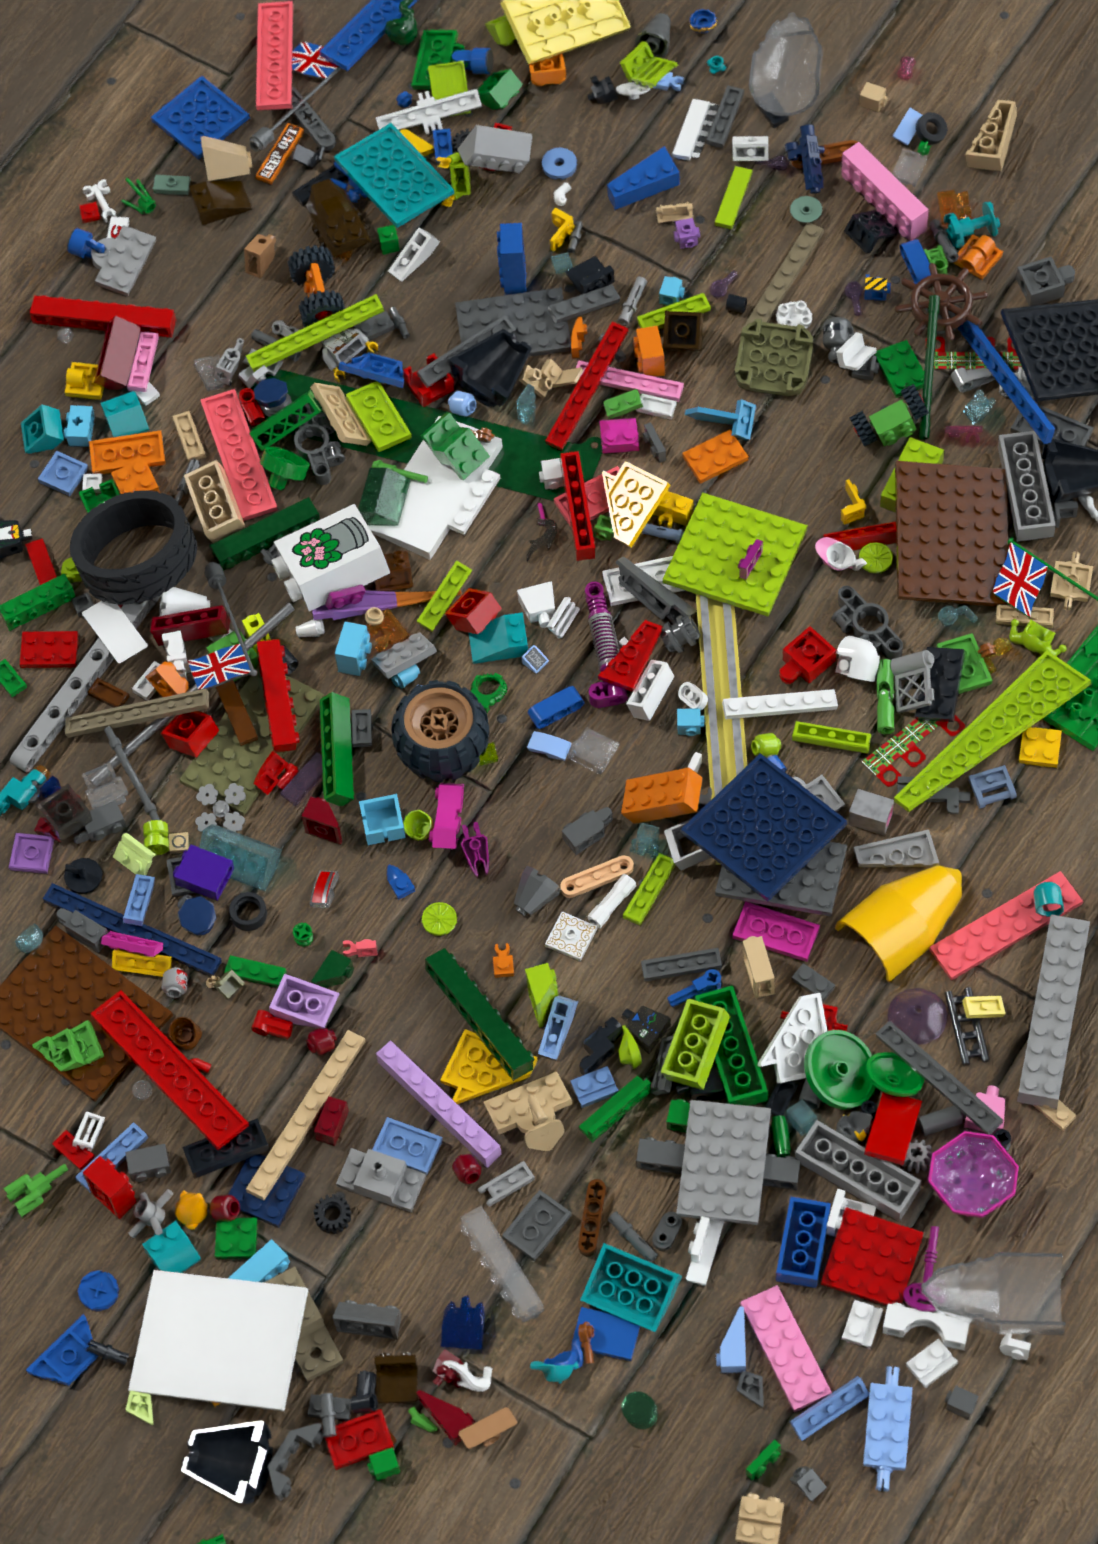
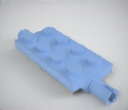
M892 1366L886 1368L885 1384L871 1383L863 1466L873 1467L878 1472L876 1490L881 1491L882 1483H884L883 1491H889L890 1473L894 1470L906 1469L912 1387L898 1386L900 1369L894 1367V1374L892 1375Z

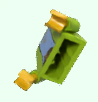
M459 152L449 155L447 158L438 157L436 159L440 161V165L437 166L439 168L446 169L450 164L451 185L454 189V194L441 203V205L451 207L453 200L456 201L463 195H470V166L464 164Z

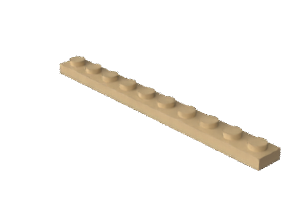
M347 1030L247 1186V1193L263 1201L266 1199L324 1108L328 1096L331 1097L365 1043L364 1037Z

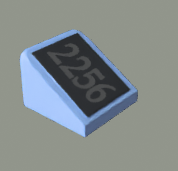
M535 645L522 656V664L536 674L549 662Z

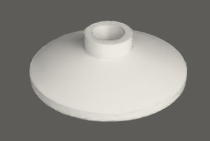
M635 82L621 84L616 87L617 93L629 96V99H638L639 95L651 90L648 85L642 86L641 83L635 84Z

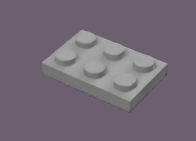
M419 632L411 635L401 643H396L385 652L378 653L371 660L374 666L389 679L437 651L435 646Z

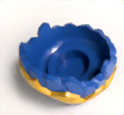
M706 9L695 11L689 19L691 29L697 33H707L715 28L717 23L714 12L712 13Z

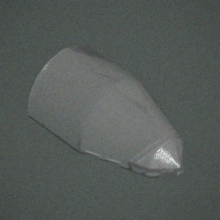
M789 13L788 18L781 22L777 20L772 24L765 35L766 39L759 44L760 48L758 51L753 53L749 78V89L754 101L765 111L783 116L803 113L814 105L820 92L823 65V49L808 18L803 17L801 19L795 13Z
M995 1253L992 1257L976 1258L975 1261L966 1264L961 1262L938 1268L929 1280L922 1283L921 1292L923 1296L940 1313L1000 1334L1064 1335L1065 1322L1061 1321V1270L1063 1254Z

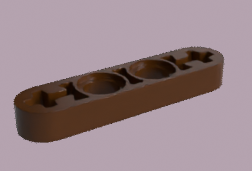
M599 1179L590 1181L587 1187L578 1241L579 1252L586 1257L592 1256L597 1250L606 1195L605 1183ZM596 1186H600L601 1190L598 1191L597 1198H594V1189ZM591 1204H597L600 1208L597 1212L592 1213L588 1210V1207ZM587 1223H594L596 1229L589 1232L585 1229V1225ZM587 1237H589L590 1246L592 1247H589L588 1250H585V1247L582 1245H586Z

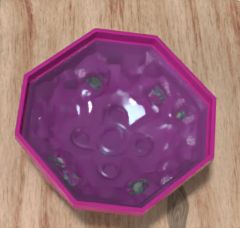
M964 1131L932 1153L928 1182L943 1204L949 1207L954 1214L983 1218L993 1210L1001 1207L1004 1202L1015 1195L1019 1166L994 1135Z

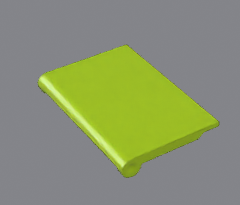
M464 61L428 66L432 97H434L435 101L468 91ZM471 110L455 114L452 116L470 114Z

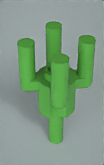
M63 1164L46 1176L41 1172L32 1178L28 1174H24L3 1189L7 1193L6 1196L10 1202L23 1193L26 1194L24 1198L15 1203L18 1214L23 1217L43 1203L42 1195L52 1189L49 1183L69 1169Z

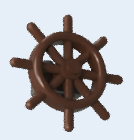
M930 263L929 270L931 275L923 278L917 284L906 278L901 280L902 285L913 291L910 304L896 306L895 311L897 313L912 312L913 317L920 323L914 330L915 336H920L924 329L928 328L930 295L940 296L936 335L946 333L947 340L952 342L954 340L953 332L957 330V327L965 323L966 320L976 326L982 324L981 319L971 314L973 300L987 298L988 293L985 291L971 293L969 287L963 282L969 273L967 268L962 269L959 275L955 277L949 274H938L936 265ZM934 286L935 294L927 289ZM941 286H948V288L944 292L942 291ZM955 290H957L961 294L959 296L951 297ZM922 295L928 301L918 302V299ZM965 302L963 309L953 305L955 303ZM921 309H926L928 314L926 315Z

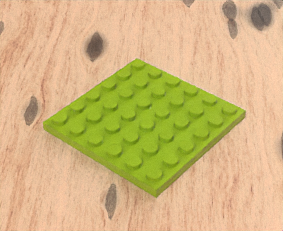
M702 493L666 570L663 583L769 617L805 536L807 525ZM759 539L763 541V553L745 580L739 577L740 569H738V564L742 558L746 557L749 545H753L755 540Z

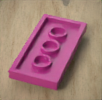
M745 902L733 933V939L743 942V940L751 936H762L767 950L807 962L820 925Z

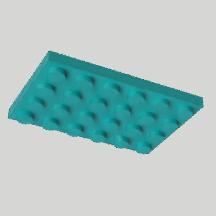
M392 123L334 156V161L396 228L454 194V189Z

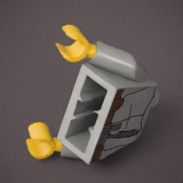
M346 329L322 341L324 347L322 349L323 360L329 369L334 371L335 381L340 383L338 375H343L345 379V372L337 368L340 362L347 363L366 346L368 347L367 353L374 354L372 349L378 352V344L376 342H369V339L358 329Z

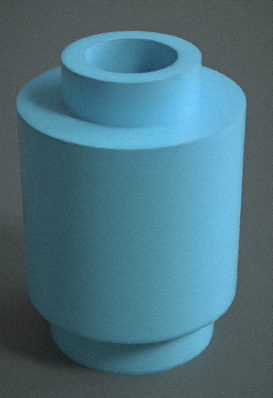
M414 664L391 678L395 686L404 688L418 678L420 670Z

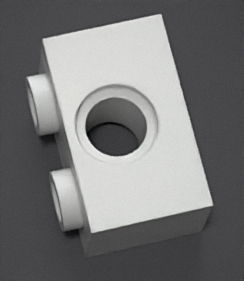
M768 136L733 137V161H768Z

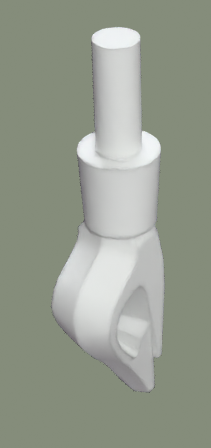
M1089 495L1078 497L1091 517L1095 518L1098 522V511L1093 505V498Z

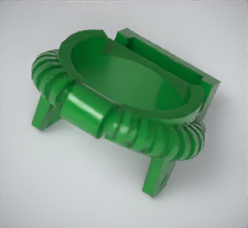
M488 673L486 675H477L471 684L470 691L477 697L478 703L481 702L486 713L489 712L490 706L502 700L507 693L506 682L502 679L503 676L497 673L494 675ZM492 680L499 682L500 686L492 694L485 695L478 691L479 686L483 682Z

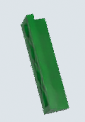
M311 390L250 431L249 434L261 451L321 412L313 400L315 395ZM307 403H310L315 410L311 414L303 413V406ZM289 415H299L298 422L296 424L289 423ZM274 425H285L284 432H273ZM262 433L270 435L269 442L264 445L258 438Z
M637 1075L579 1126V1130L593 1143L651 1092V1082L648 1079L643 1081Z

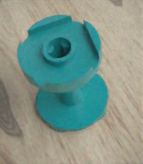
M991 201L982 204L983 216L972 220L969 217L958 220L954 213L944 215V224L948 223V228L945 230L948 232V238L952 245L955 246V249L964 246V237L974 234V230L987 226L989 233L993 237L998 235L997 228L1000 227V221L998 217L994 216V207Z

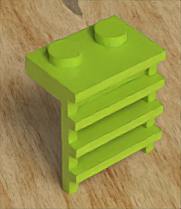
M644 41L620 62L628 82L634 81L635 84L641 83L642 86L648 85L649 88L655 87L670 70L678 66L677 62L653 56L648 43Z

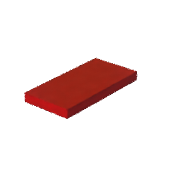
M883 1092L864 1155L904 1165L922 1101L910 1097H896Z

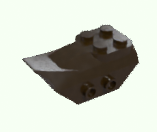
M331 179L311 186V194L306 206L313 223L311 226L315 236H319L320 246L327 248L331 252L332 257L372 242L367 233L368 228L365 221L360 219L359 209L354 208L345 189L336 185Z

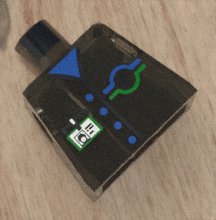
M641 1006L636 1013L627 1008L621 1016L623 1020L628 1022L626 1027L636 1043L648 1054L652 1052L671 1027L670 1017L645 1006Z

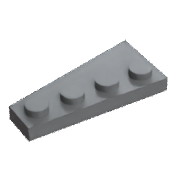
M929 830L864 844L853 849L858 867L939 866V860Z

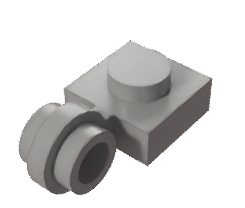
M281 320L275 321L272 325V331L275 334L285 337L299 331V329L293 326H287Z

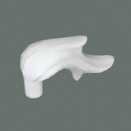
M454 1361L443 1362L444 1365L458 1372L462 1380L458 1382L460 1386L474 1391H485L491 1385V1367H484L483 1377H475L470 1373L467 1362L464 1365Z

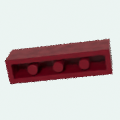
M223 605L153 617L150 632L158 646H163L162 634L181 631L184 642L229 634L230 618Z

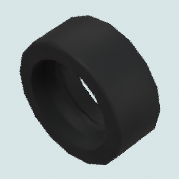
M252 892L241 893L230 903L231 920L240 930H256L266 921L267 909L265 901L258 894ZM245 903H255L258 905L260 912L256 918L246 921L241 920L237 916V910Z

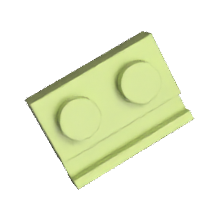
M128 833L122 835V840L119 842L113 858L133 873L145 876L151 866L152 858L155 857V853Z

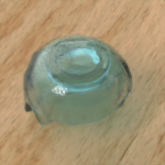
M36 924L31 925L16 939V947L23 953L35 951L43 942L44 934Z

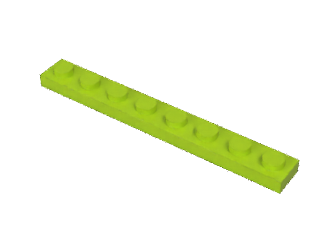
M377 294L250 353L246 355V358L253 372H255L263 365L268 367L384 312V308Z

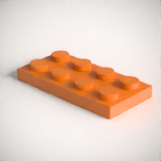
M161 430L89 441L93 474L111 473L143 459L146 460L149 467L166 465Z

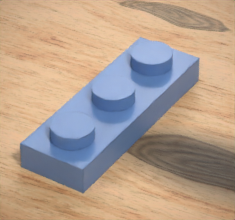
M136 874L123 916V923L143 925L154 888L155 877Z

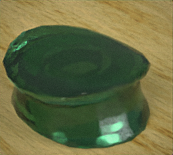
M634 1391L629 1393L622 1402V1413L633 1427L643 1430L652 1427L656 1423L658 1410L655 1401L648 1394Z

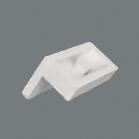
M856 332L836 352L839 367L857 371L877 351L874 347L865 346L862 333Z

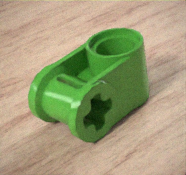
M938 245L937 248L930 250L923 249L929 263L936 265L938 274H947L948 262L942 246Z

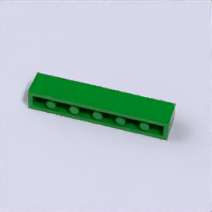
M331 692L320 699L324 799L327 802L342 807L354 800L350 701L347 697Z

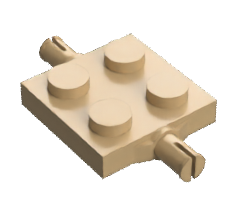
M1072 552L1071 561H1056L1055 569L1088 591L1090 590L1093 566L1079 563V552H1077L1076 558V552ZM1054 573L1050 597L1065 599L1064 610H1067V604H1069L1068 611L1071 610L1072 601L1088 602L1089 595Z

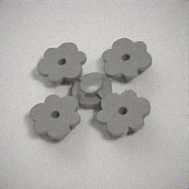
M235 783L230 784L229 789H226L224 792L226 795L225 801H217L218 791L214 789L212 784H207L205 787L201 786L199 793L196 795L197 800L205 806L208 804L214 805L213 813L203 812L201 816L196 818L195 822L198 825V831L210 834L213 828L217 826L215 822L216 816L225 817L223 826L227 828L229 833L233 834L236 831H241L245 818L240 816L238 812L229 813L230 808L228 804L234 803L238 805L240 801L246 798L243 786H238Z

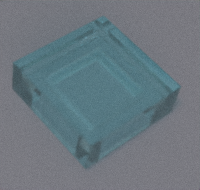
M568 252L551 256L556 274L573 268Z

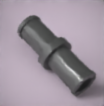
M320 1394V1419H322L323 1437H334L337 1433L333 1394Z

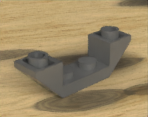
M317 1423L289 1431L270 1462L268 1468L274 1493L278 1501L281 1502L284 1497L286 1498L292 1489L290 1479L281 1474L280 1471L283 1472L289 1463L288 1458L291 1454L296 1453L299 1441L313 1449L316 1444L321 1443L324 1438L323 1426Z

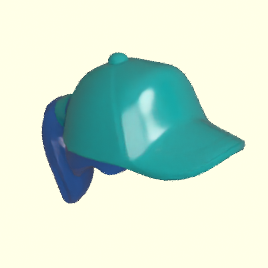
M580 1338L574 1341L571 1351L562 1352L552 1359L547 1358L544 1362L533 1361L530 1364V1368L542 1371L548 1382L562 1383V1381L570 1377L573 1370L583 1365L584 1358Z

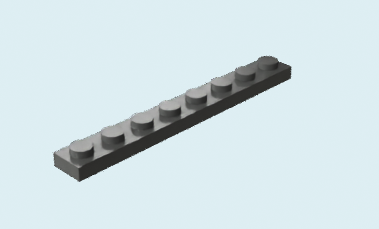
M890 1020L875 1033L882 1043L987 1135H991L1003 1123V1119Z

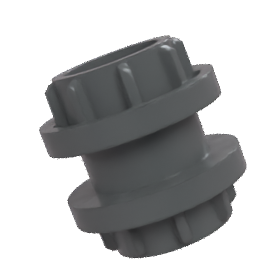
M679 615L676 617V624L671 625L669 622L664 624L660 636L670 652L677 650L678 653L684 651V644L689 643L693 646L696 644V640L700 638V632L690 616L683 618Z

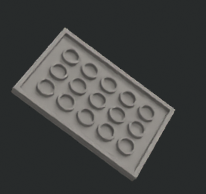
M690 1101L677 1216L701 1219L703 1216L716 1221L758 1225L771 1108Z

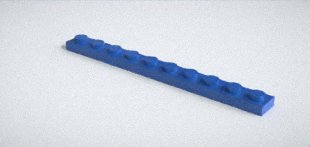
M966 320L965 323L957 327L1041 441L1044 444L1051 443L1055 431L1054 426L991 342L986 338L982 330Z

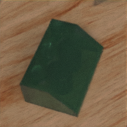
M369 468L358 511L367 525H399L410 485L409 478L389 468Z

